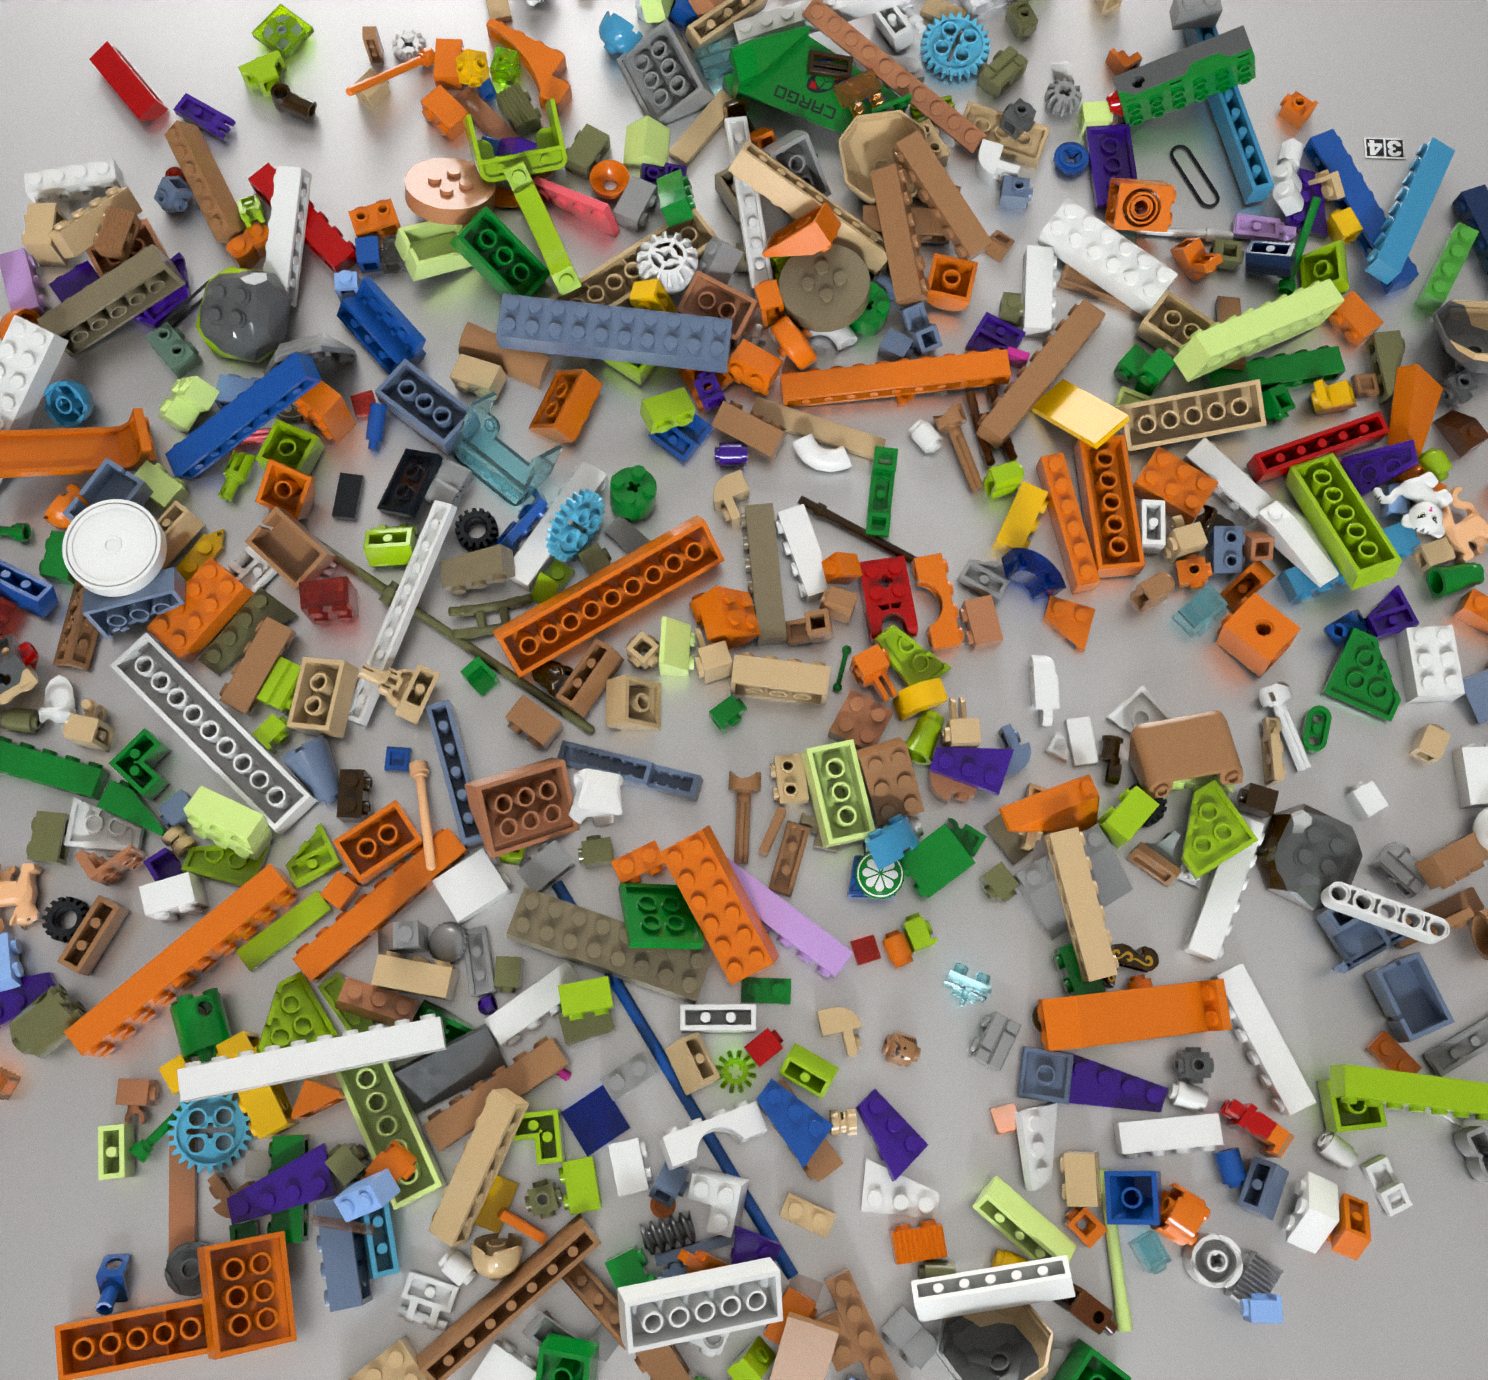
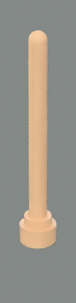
M416 760L409 763V773L416 782L426 868L432 871L436 868L425 782L429 774V767L427 761Z

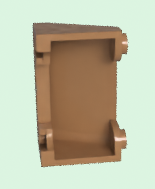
M1209 711L1143 723L1136 726L1131 732L1128 761L1143 791L1152 799L1167 796L1172 790L1174 781L1218 774L1220 782L1225 785L1242 783L1243 769L1227 720L1220 711Z

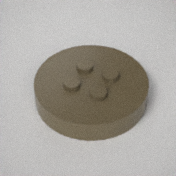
M833 244L830 249L823 253L819 251L814 255L792 256L784 265L779 277V291L783 300L784 311L795 324L810 331L832 332L849 326L863 314L870 299V275L866 264L854 251L837 244Z

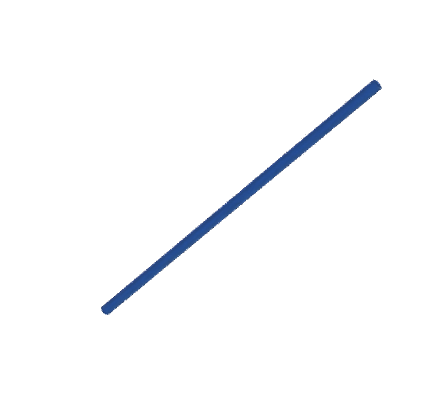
M562 880L551 886L558 899L577 905ZM603 973L605 976H609L612 989L691 1120L701 1118L702 1121H705L706 1119L692 1095H685L665 1050L622 979ZM711 1132L703 1136L704 1142L722 1172L740 1177L715 1133ZM747 1189L744 1208L760 1235L780 1243ZM782 1246L776 1262L787 1280L797 1275L798 1271Z

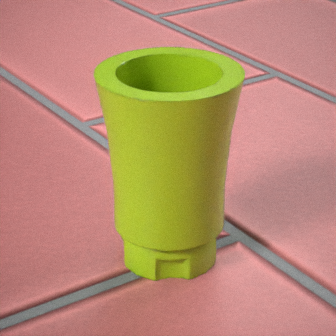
M932 710L923 711L906 741L911 761L921 765L931 764L934 749L945 721L944 717Z

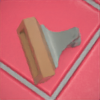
M1174 830L1172 833H1167L1161 842L1155 844L1140 842L1130 852L1127 859L1168 887L1182 871L1176 866L1177 863L1173 857L1174 847L1181 834Z

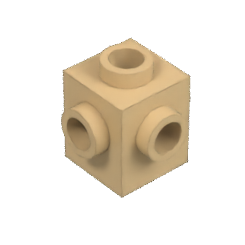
M641 631L637 636H633L626 645L627 660L637 669L641 667L646 670L649 666H655L659 661L660 643L653 636H647ZM643 651L647 652L644 657L640 654Z

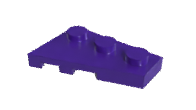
M1299 168L1297 175L1302 182L1300 193L1304 199V206L1302 211L1287 217L1285 216L1284 225L1296 227V232L1300 233L1311 200L1317 196L1321 199L1309 236L1326 240L1328 232L1321 183L1309 185L1308 181L1316 178V172Z
M937 747L929 771L998 796L1014 749Z
M735 1225L734 1248L731 1249L730 1256L732 1259L731 1265L771 1257L775 1262L782 1245L776 1240Z

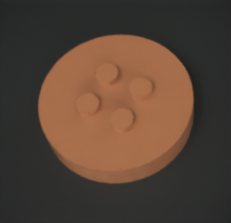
M449 157L433 158L414 165L405 176V201L415 214L428 221L446 225L467 224L483 207L487 206L491 211L493 210L495 205V182L487 183L483 181L475 163Z

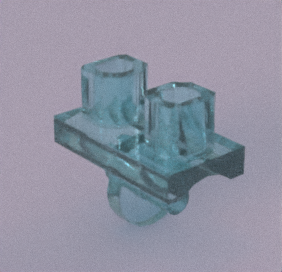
M956 963L953 970H950L946 976L943 986L953 990L951 995L959 998L958 1006L963 1007L966 1001L975 1004L976 1000L984 1003L993 988L989 986L990 975L978 972L975 979L966 977L969 968L961 963Z

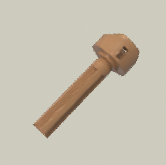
M953 404L943 416H933L939 433L949 432L950 439L971 491L975 492L982 489L984 485L960 428L967 422L961 404Z
M729 771L728 790L738 793L734 863L748 864L751 794L760 792L761 772H756L750 777L739 778L734 772Z

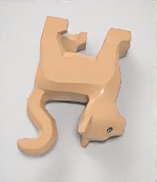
M1459 486L1452 488L1449 492L1453 498L1451 504L1456 508L1466 510L1467 516L1461 522L1455 524L1450 506L1447 505L1442 510V524L1445 529L1442 538L1446 537L1453 546L1454 553L1457 556L1455 560L1456 565L1465 563L1485 552L1484 545L1488 543V524L1486 520L1477 513L1472 503L1458 499V495L1463 491V488ZM1470 541H1471V542L1473 543V545H1474V550H1473V551L1471 550V548H1470V546H1469V542H1470Z
M23 863L18 881H13L14 876L19 873V867H7L4 872L1 871L0 864V908L16 906L9 925L19 924L22 929H26L27 925H31L41 917V913L37 910L35 903L38 895L36 876L42 872V867L34 863ZM0 918V934H2L4 930L3 920Z

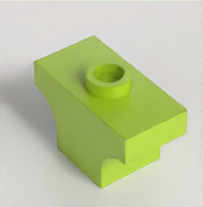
M278 50L238 66L246 85L257 86L261 89L264 96L271 93L270 90L274 84L282 83L280 79L281 74L287 70Z
M758 1336L733 1360L726 1371L733 1380H761L774 1361L776 1354Z

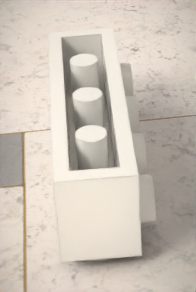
M113 158L24 173L25 191L33 203L57 204L107 195L105 192L114 186H118V188L124 187L123 173Z

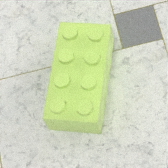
M851 739L804 750L801 756L823 848L868 838L867 834L875 830L854 740Z

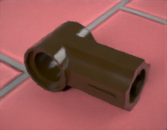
M276 83L271 87V96L278 111L291 112L306 120L313 118L317 107L316 101L290 90L289 86L285 83Z

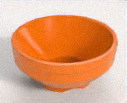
M604 160L592 168L589 180L591 188L596 195L604 199H615L622 196L630 181V176L627 168L622 163L615 160ZM613 181L617 184V187L614 190H607L604 188L605 183Z

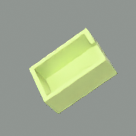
M426 221L398 228L395 246L402 260H406L405 266L413 281L472 266L449 243L466 224L446 225Z
M203 786L199 787L184 807L188 817L187 821L192 825L193 833L201 839L209 838L222 849L230 848L241 858L248 859L249 857L257 861L273 839L263 814Z

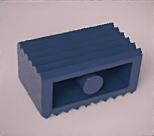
M1251 240L1245 252L1246 274H1254L1255 276L1270 275L1278 278L1292 277L1296 267V244Z

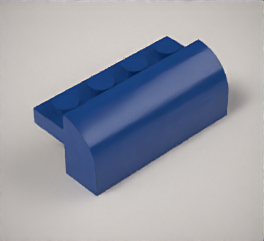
M370 277L362 279L357 295L342 299L337 317L389 375L404 359H407L414 366L419 365L424 359L426 352L423 350L426 339Z

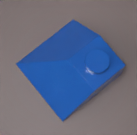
M1104 1171L1108 1225H1160L1162 1208L1161 1171Z

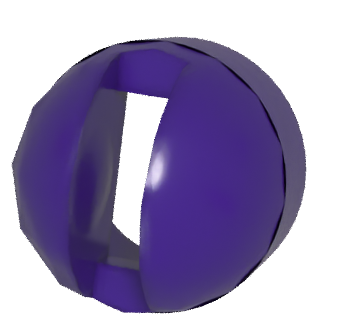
M492 993L483 996L478 1001V1010L483 1015H492L498 1010L497 1001Z

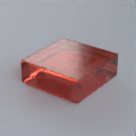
M369 390L350 396L356 418L361 419L369 416L370 404L376 403L373 391Z
M874 934L850 941L857 966L881 959Z

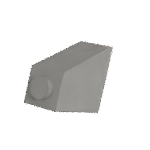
M418 920L392 922L378 930V954L385 955L386 951L401 954L429 952L428 927Z

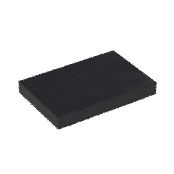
M406 448L377 509L383 513L414 519L443 457L437 453Z

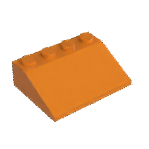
M285 1231L197 1248L208 1359L217 1360L297 1341Z

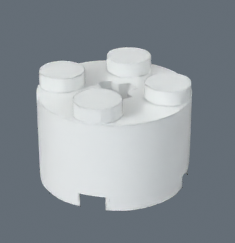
M1201 1232L1192 1246L1188 1244L1185 1246L1182 1262L1191 1278L1202 1285L1211 1288L1232 1286L1238 1281L1243 1271L1240 1248L1227 1236L1212 1232ZM1212 1255L1216 1261L1214 1265L1211 1264L1212 1261L1210 1260Z

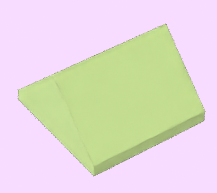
M648 115L628 125L626 128L623 165L628 168H641L642 163L664 167L668 161L670 129Z

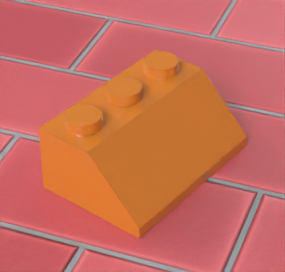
M585 369L557 370L529 429L560 443H574L580 435L584 421L590 415V409L594 401L599 397V391L603 384Z

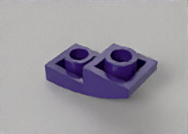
M642 163L640 179L657 186V178L681 169L683 176H686L687 166L665 163L664 167Z

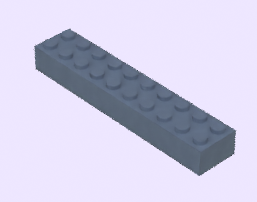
M503 294L496 338L499 348L727 374L733 319Z

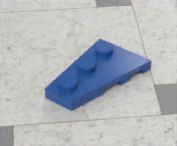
M536 489L532 494L535 498L533 502L521 508L517 516L519 520L517 522L512 521L494 545L502 544L513 550L517 544L515 541L519 536H525L532 528L531 523L536 517L539 519L545 514L548 509L546 507L548 503L539 490Z
M771 1078L756 1100L804 1168L834 1125Z

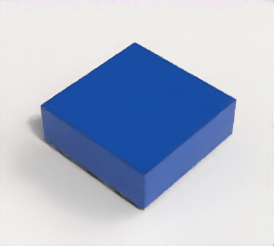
M387 746L384 770L386 772L409 773L412 749Z

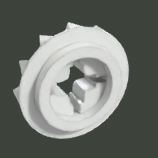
M413 29L411 32L403 30V33L400 35L396 34L395 40L392 41L394 55L404 62L417 57L419 51L427 47L426 40L422 34L415 33ZM407 42L410 44L412 42L413 47H405V43Z

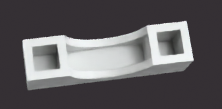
M748 1100L735 1104L734 1110L729 1112L721 1109L710 1114L711 1118L705 1121L697 1118L688 1122V1127L679 1130L678 1127H673L664 1131V1136L658 1142L669 1171L693 1162L697 1158V1150L701 1138L708 1133H727L734 1137L739 1144L763 1135L768 1129L757 1101L749 1104Z

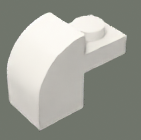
M983 139L975 164L978 178L984 184L991 186L993 179L1002 183L1004 175L1017 177L1020 166L1000 160L1004 145Z

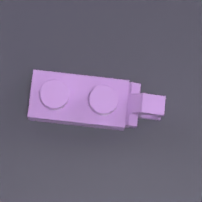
M1237 213L1233 221V238L1282 243V241H1293L1296 236V227L1286 226L1277 218Z

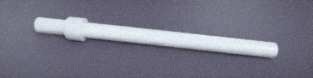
M1168 227L1167 232L1114 229L1118 233L1204 239L1205 242H1214L1215 238L1233 240L1234 235L1233 232L1216 231L1213 228L1196 230Z

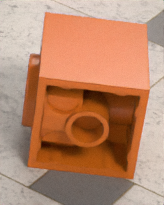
M1110 178L1104 222L1116 230L1167 232L1168 227L1172 224L1173 216L1170 211L1171 204L1176 199V190H1174L1173 185L1160 180Z
M1254 592L1249 599L1245 596L1238 603L1234 614L1229 613L1222 620V626L1217 631L1219 636L1216 643L1261 678L1291 646L1301 628Z

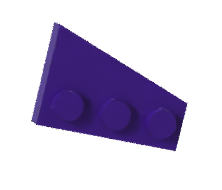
M1414 440L1341 457L1344 471L1361 497L1419 464Z
M47 972L21 977L22 986L0 992V1028L9 1024L14 1017L49 987L57 984L53 973Z
M873 1089L856 1109L869 1136H872L879 1150L878 1154L881 1160H884L890 1172L888 1174L892 1182H894L928 1144L876 1089Z

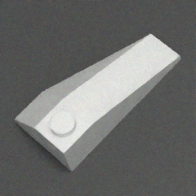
M1275 501L1258 512L1255 530H1263L1275 537L1274 547L1317 586L1322 587L1338 577L1339 572L1306 516L1292 504Z

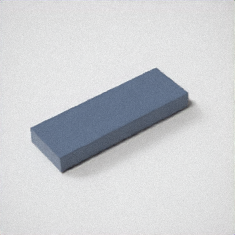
M718 1235L693 1244H687L683 1247L680 1246L673 1250L670 1249L663 1253L660 1252L654 1257L656 1266L679 1260L677 1257L681 1249L695 1255L697 1250L708 1252L732 1245V1241L729 1237Z

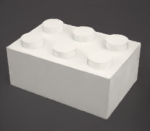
M1453 625L1405 628L1395 635L1406 703L1453 701L1465 694Z

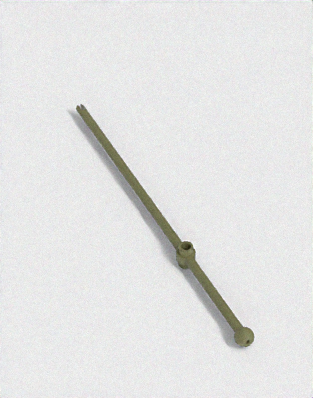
M301 523L304 527L308 529V526L306 524ZM322 542L337 556L334 559L335 562L381 592L382 595L379 600L388 607L391 606L399 587L398 583L392 580L389 585L384 584ZM416 607L413 615L473 656H479L485 664L589 734L594 733V726L523 677L519 678L514 671L467 639H454L452 637V629L420 607Z

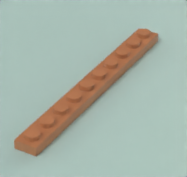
M812 0L802 13L804 19L899 96L903 97L911 93L912 99L909 104L930 119L971 154L975 152L982 143V140L985 139L987 136L821 0Z

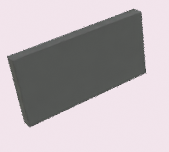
M486 1023L447 1042V1050L424 1054L393 1070V1074L415 1114L473 1086L481 1080L491 1077V1073L503 1065L506 1068L508 1067Z

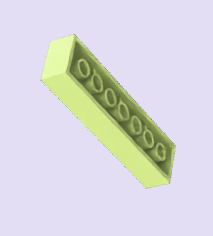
M1330 279L1323 282L1315 281L1306 289L1301 287L1289 296L1284 294L1272 303L1270 301L1263 303L1258 309L1250 308L1241 316L1233 315L1224 323L1216 322L1207 330L1199 329L1189 337L1191 340L1178 349L1179 353L1173 360L1187 382L1243 357H1248L1320 326L1345 300Z

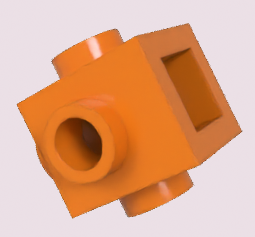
M1199 554L1186 556L1185 560L1176 561L1180 588L1190 587L1191 590L1205 587L1204 584L1209 583L1208 577L1213 576L1211 563H1205L1204 556L1199 557Z

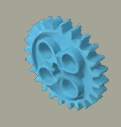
M950 12L949 18L941 14V20L939 21L934 18L933 25L928 24L927 31L923 32L920 44V54L923 55L922 61L928 62L927 69L934 67V75L941 72V79L946 75H949L950 81H952L953 76H957L958 81H961L962 75L969 79L970 72L976 75L978 68L981 69L984 62L988 60L991 48L989 47L990 39L987 38L988 31H983L984 24L976 25L977 18L970 21V14H967L965 18H962L961 12L958 13L957 17H954L953 13ZM963 31L959 40V44H957L951 62H947L950 58L951 50L955 46L959 32ZM958 58H963L965 61H960Z
M580 489L578 494L576 492L573 493L572 499L567 497L566 504H561V510L554 513L556 518L550 521L552 527L547 530L550 535L545 538L548 541L546 545L549 549L548 552L553 557L564 562L567 559L572 561L573 556L578 558L577 554L584 546L591 544V539H596L595 533L601 529L599 524L604 521L601 516L605 514V511L602 510L605 507V504L602 503L604 499L599 494L589 489L585 491ZM571 519L575 523L584 527V530L580 531L576 529L572 525L568 524V520Z
M233 1093L228 1094L227 1097L222 1095L192 1101L188 1104L182 1101L179 1102L182 1111L173 1110L172 1113L177 1119L168 1121V1124L174 1126V1130L166 1132L167 1135L174 1136V1139L167 1144L169 1146L176 1145L177 1147L172 1152V1155L179 1153L182 1155L178 1161L179 1164L188 1160L187 1169L189 1170L196 1164L198 1165L197 1173L201 1172L203 1166H207L208 1173L210 1174L215 1165L219 1171H222V1163L224 1162L230 1167L233 1166L231 1160L233 1156L241 1159V1155L238 1152L239 1149L248 1150V1147L243 1142L244 1140H252V1137L246 1134V1131L250 1130L249 1125H246V1121L250 1119L248 1115L244 1116L237 1100H231ZM228 1109L231 1112L232 1117L228 1123L221 1124L217 1121L216 1114L219 1110ZM196 1110L203 1112L205 1116L204 1122L198 1126L191 1124L189 1120L190 1114ZM208 1123H213L215 1128L234 1127V1131L215 1132L211 1138H208L207 1133H186L188 1129L207 1128ZM227 1135L230 1137L231 1146L228 1149L220 1150L216 1146V1140L219 1136ZM194 1137H200L204 1140V1148L199 1152H194L189 1148V1142Z

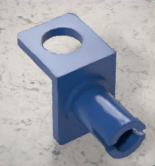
M1358 609L1350 611L1325 627L1327 634L1337 647L1345 643L1351 628H1357L1363 632L1369 629Z
M108 1254L102 1260L96 1275L100 1299L95 1307L97 1308L96 1311L101 1315L111 1314L115 1303L127 1302L129 1299L124 1275L131 1259L130 1254ZM111 1262H122L116 1269L107 1268Z

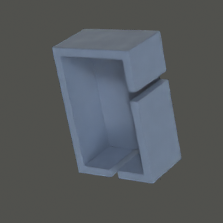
M107 457L79 491V494L90 505L109 499H123L143 506L153 493L145 481L126 471ZM75 497L62 514L72 522L87 506Z
M1420 952L1407 954L1364 973L1385 1017L1392 1018V1021L1388 1023L1398 1043L1411 1042L1455 1022Z

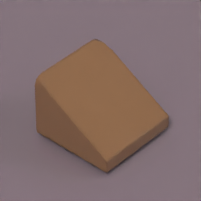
M996 230L990 236L993 243L984 253L1000 262L1015 241L999 230Z

